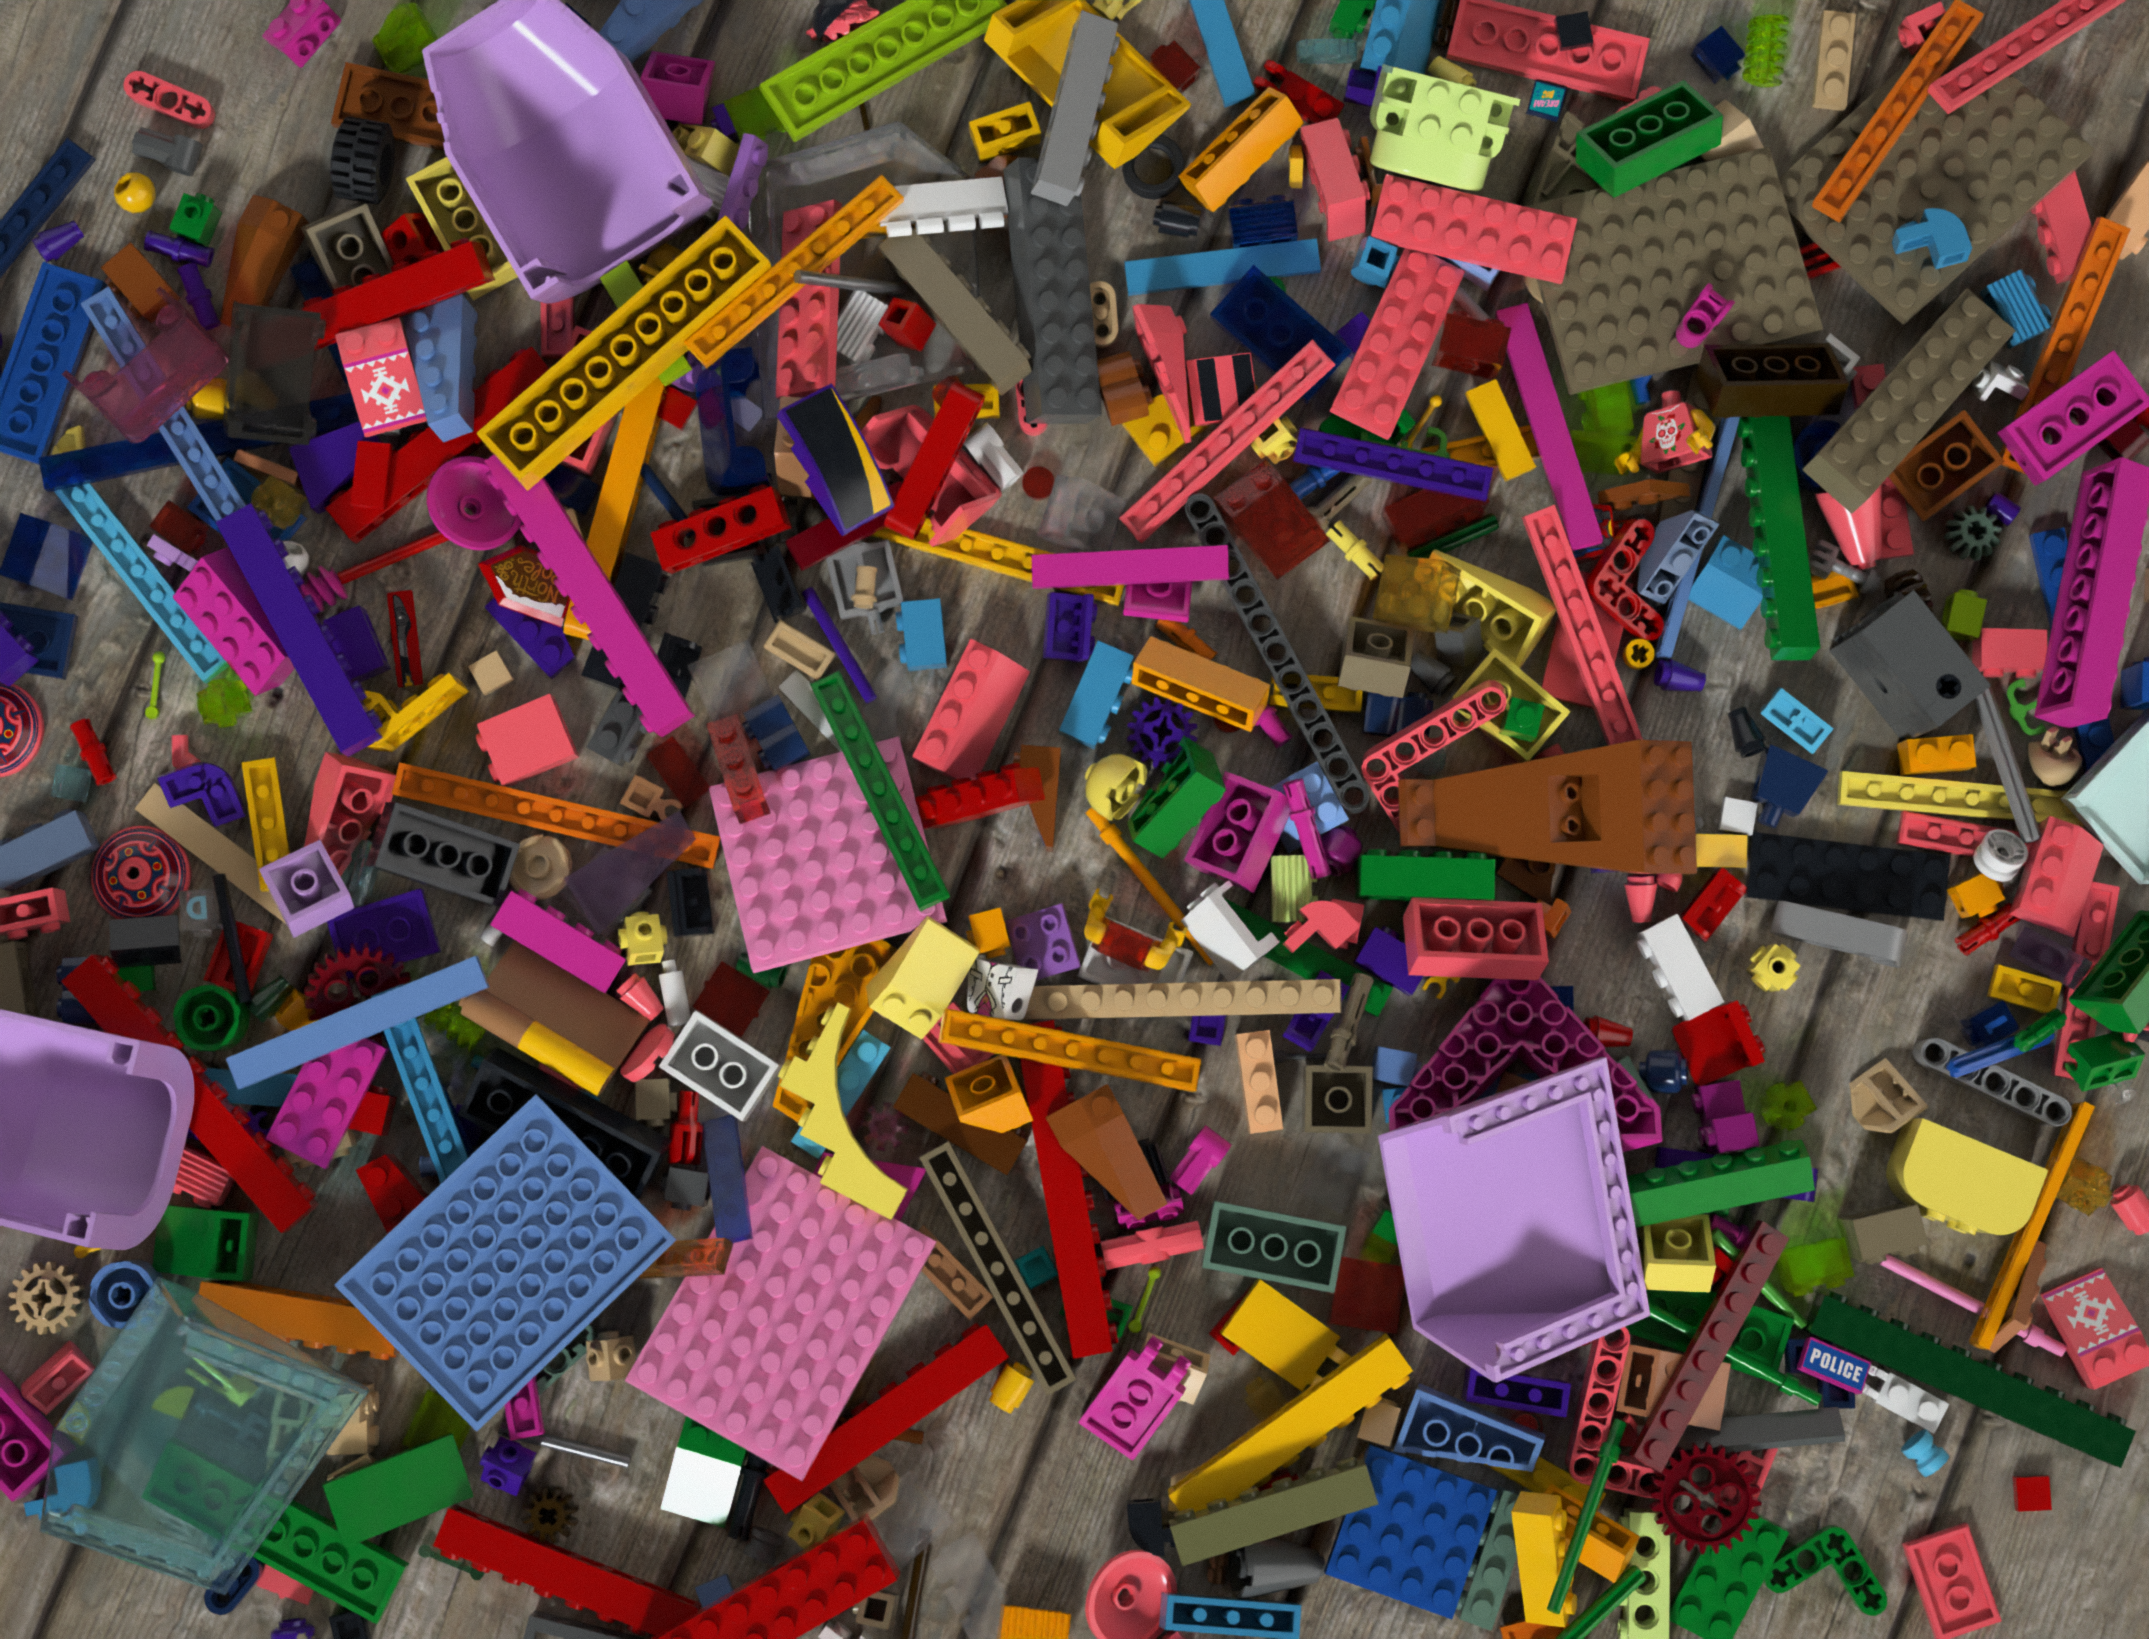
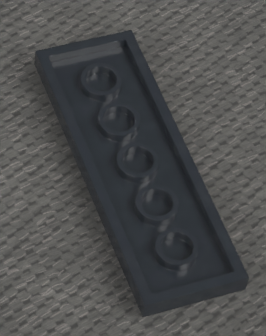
M1753 832L1750 838L1746 877L1747 889L1745 890L1744 898L1774 902L1787 901L1807 906L1944 921L1950 855Z

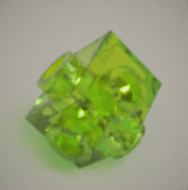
M227 678L212 680L207 683V688L196 693L198 698L197 707L202 715L204 725L218 724V728L231 727L238 724L237 719L252 712L247 686L242 680L228 681Z
M1794 1080L1786 1085L1783 1081L1778 1082L1765 1090L1767 1096L1760 1099L1763 1106L1760 1112L1769 1126L1774 1125L1775 1129L1786 1128L1788 1132L1805 1124L1804 1117L1818 1110L1801 1080ZM1785 1102H1786V1104H1787V1109H1786V1110L1784 1109V1103H1785Z

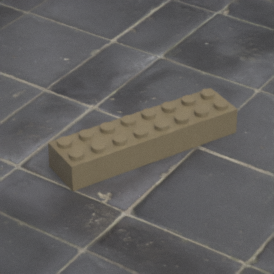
M1966 288L1942 312L1802 470L1851 514L1854 513L1879 488L2016 330L1972 291Z

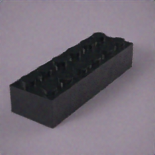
M498 1047L483 1059L460 1108L459 1116L494 1134L537 1094L639 1201L646 1196L672 1142L671 1139Z

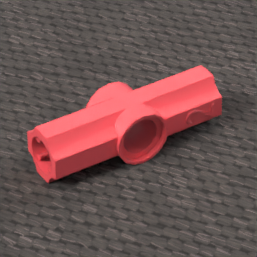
M1198 1220L1165 1228L1163 1226L1142 1229L1135 1231L1133 1235L1120 1236L1100 1242L1106 1270L1141 1263V1265L1170 1259V1256L1204 1249Z

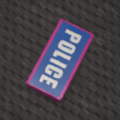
M1807 1337L1797 1370L1854 1394H1862L1871 1362L1813 1337Z

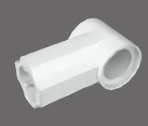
M986 422L966 438L963 448L978 465L981 464L1000 490L1003 491L1013 485L1023 475V471L1003 447L1004 443L995 430Z

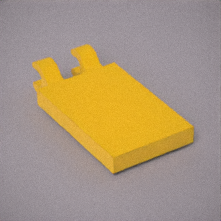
M1261 1279L1255 1281L1220 1331L1223 1336L1302 1392L1307 1384L1312 1386L1323 1378L1316 1372L1327 1356L1339 1365H1342L1351 1358L1350 1355L1336 1346L1340 1339L1338 1334Z

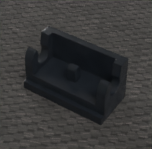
M779 546L770 548L769 553L766 555L753 556L751 565L774 623L779 622L780 619L785 620L805 612Z
M665 632L657 656L684 699H686L703 648L695 642Z
M689 868L667 871L674 937L686 938L714 934L707 869Z
M178 915L109 920L111 959L119 968L182 963Z

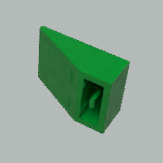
M168 1205L156 1227L153 1268L157 1272L209 1279L251 1280L253 1278L259 1212Z

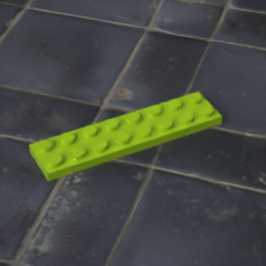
M906 0L762 82L759 89L792 140L796 142L986 33L992 14L1006 7L1007 4L1004 0Z

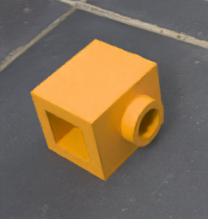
M1981 872L1947 888V892L1961 919L1971 917L1977 913L1980 918L1998 910L1996 904L2005 900L2002 893L2004 891L2002 881L1990 879Z
M1001 908L969 915L972 930L966 931L968 942L979 948V956L986 954V958L989 960L1006 955L1005 949L1011 948Z

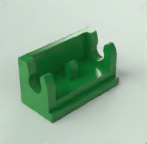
M2112 1032L2070 1043L2067 1051L2076 1060L2078 1067L2076 1068L2072 1062L2065 1063V1068L2079 1084L2078 1088L2084 1092L2136 1078L2145 1053L2135 1042L2128 1041L2125 1043L2122 1039V1033Z

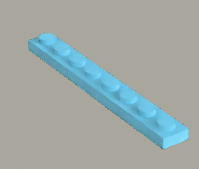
M70 460L45 479L200 679L207 684L228 668L229 664L174 600L173 595L176 593L174 588L76 463Z

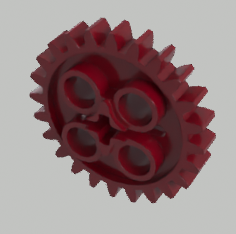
M351 943L348 953L337 947L336 958L326 953L325 966L315 963V970L319 975H308V982L314 985L304 988L305 995L312 997L304 1000L305 1008L313 1009L308 1013L309 1021L320 1020L360 1003L358 997H354L353 985L346 975L347 971L353 973L359 992L362 996H365V1001L371 999L372 995L401 984L405 985L411 980L410 972L401 973L404 969L403 961L392 964L394 961L393 952L382 957V946H378L373 953L369 952L368 943L363 945L362 951H357L354 943ZM366 970H373L378 974L375 979L370 981L360 978L362 972ZM334 983H342L346 986V989L338 994L328 990ZM382 1031L368 1038L374 1039L382 1045L381 1036L385 1033Z
M1692 1442L1690 1453H1686L1681 1446L1678 1447L1680 1457L1676 1459L1671 1455L1669 1467L1665 1466L1662 1471L1663 1476L1651 1478L1653 1483L1659 1486V1489L1649 1490L1650 1496L1658 1499V1501L1650 1504L1651 1510L1661 1512L1654 1518L1657 1524L1666 1523L1662 1529L1663 1534L1667 1536L1675 1532L1672 1539L1673 1543L1677 1546L1685 1540V1548L1689 1552L1695 1544H1697L1701 1554L1705 1553L1707 1545H1711L1715 1554L1719 1552L1720 1543H1724L1729 1550L1732 1549L1730 1539L1735 1537L1738 1541L1743 1542L1740 1531L1742 1529L1750 1532L1753 1531L1747 1522L1748 1519H1759L1758 1514L1752 1510V1507L1761 1506L1762 1502L1758 1498L1752 1497V1495L1760 1492L1761 1489L1756 1484H1749L1756 1478L1753 1471L1744 1473L1749 1464L1745 1460L1736 1463L1738 1454L1734 1450L1725 1456V1447L1722 1444L1718 1446L1715 1452H1713L1710 1442L1705 1443L1703 1451L1699 1450L1695 1442ZM1696 1468H1708L1709 1474L1705 1480L1701 1482L1692 1480V1474ZM1685 1480L1702 1494L1707 1495L1709 1493L1715 1503L1728 1509L1731 1514L1726 1516L1709 1502H1701L1694 1492L1681 1486L1679 1482ZM1725 1487H1736L1737 1494L1732 1500L1724 1501L1721 1499V1492ZM1686 1495L1690 1497V1502L1686 1508L1675 1509L1673 1507L1674 1499L1677 1496ZM1706 1515H1717L1718 1522L1713 1528L1706 1529L1702 1527V1520Z

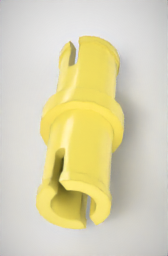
M1339 520L1333 526L1342 534V537L1332 528L1328 530L1326 536L1346 554L1344 558L1348 562L1353 561L1371 581L1374 580L1378 574L1369 565L1372 564L1380 573L1386 568V565L1366 547L1368 543L1364 539L1359 540Z

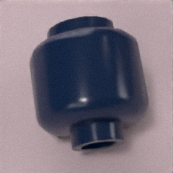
M1651 1050L1646 1056V1062L1639 1063V1075L1643 1082H1646L1647 1088L1651 1093H1678L1682 1089V1085L1688 1084L1687 1058H1682L1678 1050Z

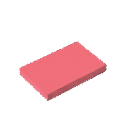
M1964 1522L1902 1543L1935 1639H1951L2002 1621L1967 1523Z

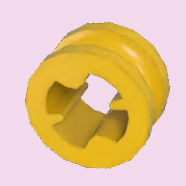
M1644 639L1631 641L1623 650L1625 664L1634 670H1641L1647 667L1655 656L1652 644ZM1637 646V650L1641 647L1645 649L1646 653L1643 655L1645 662L1640 663V659L1634 661L1631 658V655L1634 653L1632 647Z

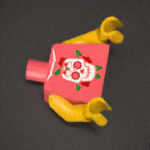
M1679 391L1664 392L1661 394L1662 409L1649 412L1644 416L1643 427L1634 446L1629 452L1619 454L1615 458L1614 463L1621 475L1627 469L1631 473H1637L1640 463L1658 474L1712 458L1711 447L1713 443L1711 439L1715 432V424L1702 410L1696 409L1687 402H1681V393Z

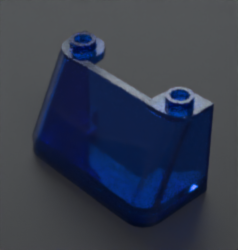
M752 347L735 348L727 351L710 367L700 372L695 384L706 482L710 491L716 496L746 492L759 485L773 487L772 475L766 471L765 459L761 451L753 446L736 447L731 400L746 399L749 385L754 381H761L759 363Z

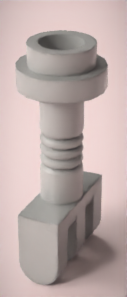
M1824 540L1816 542L1815 550L1810 557L1811 561H1809L1810 573L1826 579L1830 572L1833 571L1860 584L1859 591L1864 594L1867 592L1873 594L1876 591L1882 578L1877 574L1876 570L1870 568L1867 572H1863L1851 565L1845 564V562L1836 559L1839 547Z

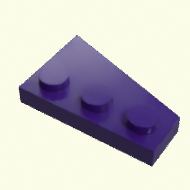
M495 598L484 606L551 679L555 678L576 658L569 640L563 632V627L560 628L498 606Z

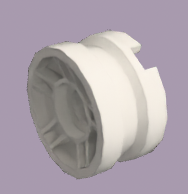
M1995 829L1985 835L1982 843L1974 851L1973 859L1976 867L1986 877L1995 881L2005 882L2016 876L2020 867L2027 860L2028 850L2022 839L2014 833Z

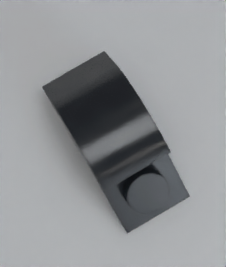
M1160 1497L1126 1500L1130 1534L1134 1542L1142 1550L1155 1556H1165L1164 1542H1170L1171 1547H1176L1170 1525L1162 1524Z

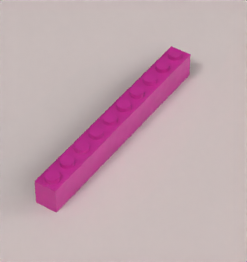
M495 455L486 459L484 462L490 470L486 473V476L496 490L499 488L503 490L507 497L502 500L513 517L517 514L523 522V525L519 527L529 543L535 541L540 549V552L536 554L546 570L552 568L557 576V579L553 581L563 597L569 595L574 603V606L570 608L580 624L586 622L591 630V633L587 635L597 651L603 649L608 657V660L604 662L615 679L620 676L626 686L621 690L632 706L637 703L643 713L639 716V719L649 733L654 731L659 736L664 737L693 718L695 714L566 513L545 477L527 491Z

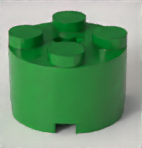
M202 985L186 991L177 1001L173 1011V1021L175 1022L178 1038L186 1046L205 1052H222L236 1046L244 1038L251 1016L249 1007L246 1004H239L237 992L216 985ZM209 1013H214V1018L216 1019L214 1024H210L211 1020L207 1018Z

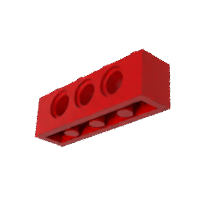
M759 485L750 489L749 495L739 499L737 496L728 497L719 501V506L713 509H697L688 514L689 518L682 521L669 520L658 525L659 530L651 532L650 535L662 570L673 574L792 528L780 492L772 486ZM750 508H755L756 518L751 523H745L744 515L746 511ZM720 520H725L726 528L724 532L720 535H715V524ZM694 531L696 534L695 542L691 546L685 547L684 538L686 534Z

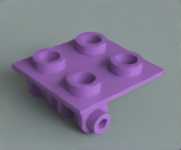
M1063 903L1005 921L1017 965L1038 969L1036 980L1081 967Z

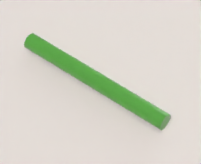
M1719 1228L1713 1229L1711 1231L1712 1241L1729 1259L1735 1262L1740 1250ZM1767 1279L1761 1292L1784 1316L1794 1319L1793 1326L1797 1330L1803 1329L1808 1321Z

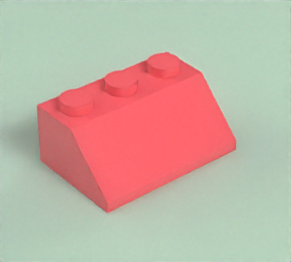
M2048 816L2038 825L2041 837L2032 843L2009 915L2073 938L2104 845L2082 827Z

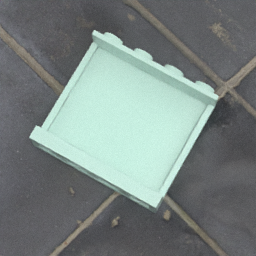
M2149 708L2129 726L2060 799L2139 885L2149 884Z

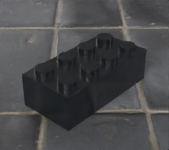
M386 802L365 866L487 906L500 907L520 844L397 802Z

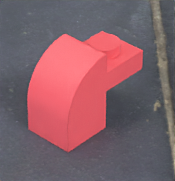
M1311 902L1298 911L1306 922L1304 924L1299 920L1295 922L1284 933L1288 939L1283 945L1293 953L1316 931L1335 950L1360 925L1343 907L1334 902Z

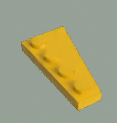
M1187 383L1192 440L1210 425L1194 427L1189 385ZM1163 394L1152 398L1153 404L1148 405L1149 416L1122 423L1123 427L1154 467L1185 445Z

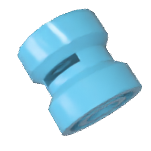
M1926 1429L1914 1434L1901 1448V1452L1908 1459H1915L1917 1470L1924 1477L1935 1473L1949 1459V1454L1942 1447H1937L1933 1444V1436Z

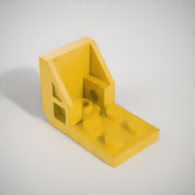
M448 673L445 676L440 674L427 684L429 689L420 696L415 694L401 704L402 710H400L394 701L387 700L384 695L364 690L367 698L363 702L368 711L374 709L383 724L379 728L383 738L367 747L374 751H395L470 691L462 681L452 674Z

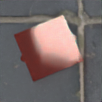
M721 961L710 980L704 982L705 988L692 1007L742 1038L753 1019L759 1017L758 1011L771 991Z

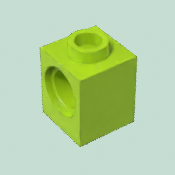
M1960 589L1958 592H1954L1946 597L1941 624L1952 638L1966 642H1972L1979 638L1987 599L1979 598L1977 592Z

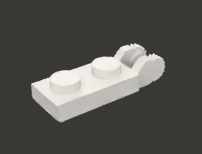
M1870 1365L1868 1374L1873 1377L1876 1376L1882 1381L1877 1390L1870 1388L1865 1383L1862 1393L1871 1397V1401L1934 1434L1949 1404L1891 1372H1884Z

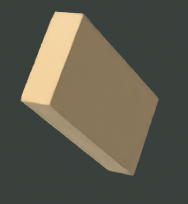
M781 619L763 646L767 651L815 680L822 679L837 655L832 650Z

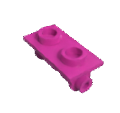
M1171 1184L1159 1186L1168 1204L1140 1220H1137L1118 1201H1114L1120 1229L1126 1227L1128 1229H1138L1143 1227L1146 1222L1157 1219L1169 1221L1176 1218L1178 1214L1184 1213L1178 1185L1172 1187Z

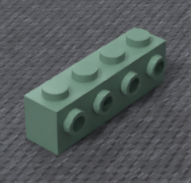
M1498 1485L1497 1494L1455 1611L1460 1620L1492 1631L1517 1558L1511 1511L1520 1493Z

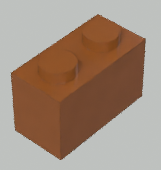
M131 242L101 266V269L108 276L104 280L105 283L116 295L122 292L129 301L125 305L137 319L143 316L150 323H153L181 299L141 251Z

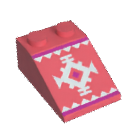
M399 317L335 334L344 371L365 438L427 421L407 334Z
M2103 1268L2095 1269L2040 1294L2061 1342L2067 1345L2066 1353L2082 1387L2095 1390L2149 1366V1348L2143 1334Z

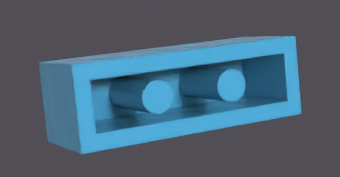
M1097 641L1060 726L1059 735L1094 750L1098 742L1101 744L1105 743L1111 726L1106 724L1111 712L1117 715L1124 696L1119 694L1124 683L1130 685L1132 681L1133 655Z

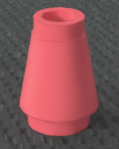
M1628 875L1627 883L1624 886L1630 914L1632 915V922H1651L1657 889L1654 875Z
M636 972L616 990L621 995L620 1000L644 1017H647L650 1021L665 1008L644 976L640 978Z

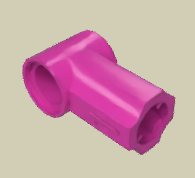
M1205 1125L1189 1145V1151L1172 1171L1169 1179L1192 1195L1212 1167L1215 1168L1220 1163L1232 1144Z

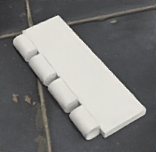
M1002 177L894 186L904 197V202L881 220L879 224L880 227L886 226L888 237L912 235L911 224H915L917 235L944 232L943 221H947L949 232L974 230L976 228L975 218H979L981 229L1004 227L1003 215H1008L1009 212Z

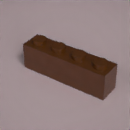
M922 1071L920 1076L912 1073L893 1108L1003 1174L1008 1175L1028 1140L1023 1138L1025 1131L1018 1127L1000 1133L960 1122L950 1093L937 1087L940 1080L925 1071Z

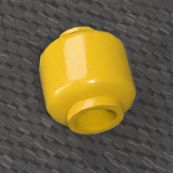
M196 377L192 384H187L186 409L191 410L192 415L197 419L222 420L226 417L227 409L234 410V390H228L227 382L222 378Z

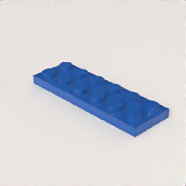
M42 262L0 379V453L43 466L93 327V323L80 303L107 288V284L104 281Z

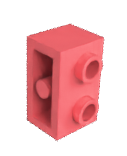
M52 887L0 899V935L7 936L8 940L28 937V931L40 929V933L61 930V924L71 922L66 893L62 889Z

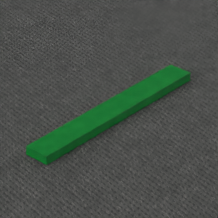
M840 670L811 683L810 686L920 912L950 898L949 892Z

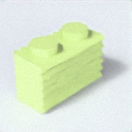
M1304 855L1271 856L1269 860L1271 923H1295L1298 920L1301 923H1305L1306 920L1298 911L1303 906L1318 901V895L1312 896V882H1317L1318 879H1311Z

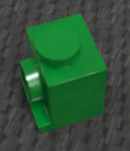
M1340 0L1330 21L1328 31L1332 32L1333 36L1341 42H1352L1356 32L1362 34L1369 17L1374 11L1376 0Z

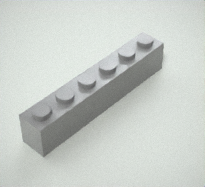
M1083 10L1075 21L1030 194L1068 206L1074 196H1080L1085 182V178L1081 177L1082 167H1087L1092 154V149L1087 148L1089 139H1094L1099 126V121L1094 120L1096 111H1101L1106 98V93L1101 92L1103 83H1108L1113 69V65L1108 64L1110 55H1115L1120 41V37L1115 36L1118 23Z

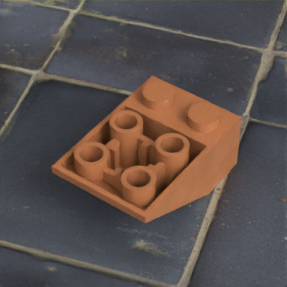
M1629 1344L1616 1411L1649 1417L1683 1354ZM1721 1363L1688 1425L1720 1431L1731 1363Z

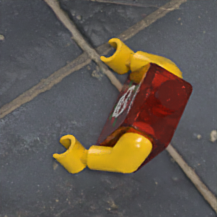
M1097 888L1088 903L1090 911L1084 928L1086 939L1093 942L1091 947L1104 955L1141 971L1149 972L1150 968L1160 970L1165 967L1176 948L1182 946L1187 927L1183 931L1173 929L1175 922H1170L1164 940L1162 942L1105 917V913L1113 900V895L1109 894L1107 899L1099 895L1100 889Z

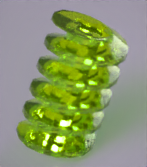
M1765 14L1749 20L1747 27L1750 32L1746 36L1747 43L1749 44L1745 47L1747 57L1743 61L1746 69L1742 72V78L1748 84L1761 88H1770L1783 83L1780 79L1774 78V76L1784 73V68L1776 65V63L1784 62L1786 57L1781 53H1777V51L1785 50L1787 43L1778 39L1788 36V30L1780 28V26L1788 25L1790 23L1789 17L1778 14Z
M455 1002L417 1017V1019L425 1016L424 1024L427 1026L436 1023L435 1031L441 1034L447 1030L446 1039L449 1041L458 1037L457 1046L464 1048L469 1045L468 1053L475 1048L486 1032V1029L461 1015L462 1007L456 1006Z

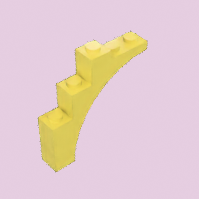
M837 1003L835 1008L832 1006L828 1007L821 1021V1024L825 1025L821 1036L817 1037L814 1035L805 1052L810 1055L809 1059L806 1061L798 1056H794L792 1061L788 1059L785 1061L778 1075L782 1079L779 1086L815 1104L813 1109L808 1107L805 1109L798 1125L803 1127L800 1135L835 1152L833 1158L828 1155L826 1156L818 1171V1174L823 1176L820 1183L892 1220L908 1188L886 1175L866 1155L854 1137L844 1115L838 1090L837 1059L842 1033L852 1009Z

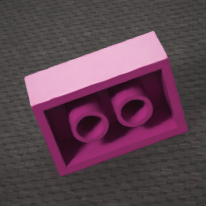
M1225 771L1222 779L1226 791L1220 801L1213 804L1207 810L1184 861L1202 873L1224 882L1229 880L1232 885L1254 893L1287 823L1291 810L1287 797L1281 792Z

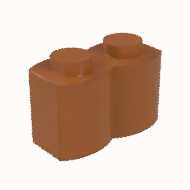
M1130 351L1097 360L1100 394L1111 426L1149 416L1148 405L1153 404L1148 385L1142 386L1140 378H1144L1140 360H1133Z

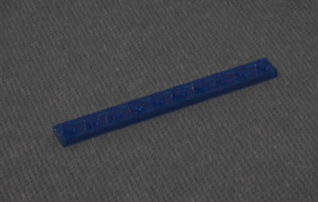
M347 393L198 424L197 427L216 457L236 453L240 449L247 451L324 435L360 420L352 394ZM161 432L38 458L44 489L47 492L180 465Z

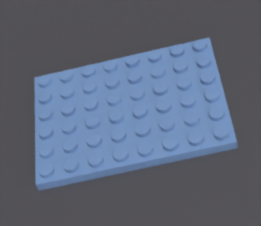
M536 1094L334 1285L477 1432L676 1241V1238Z

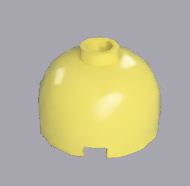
M1111 754L1102 758L1097 763L1091 764L1085 774V779L1087 780L1085 792L1092 809L1110 821H1113V818L1116 820L1122 819L1140 797L1139 794H1134L1139 783L1145 785L1147 779L1146 765L1123 754Z

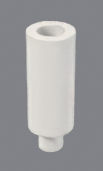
M675 959L663 961L664 974H660L659 979L668 1027L685 1025L691 1018L683 971H677Z

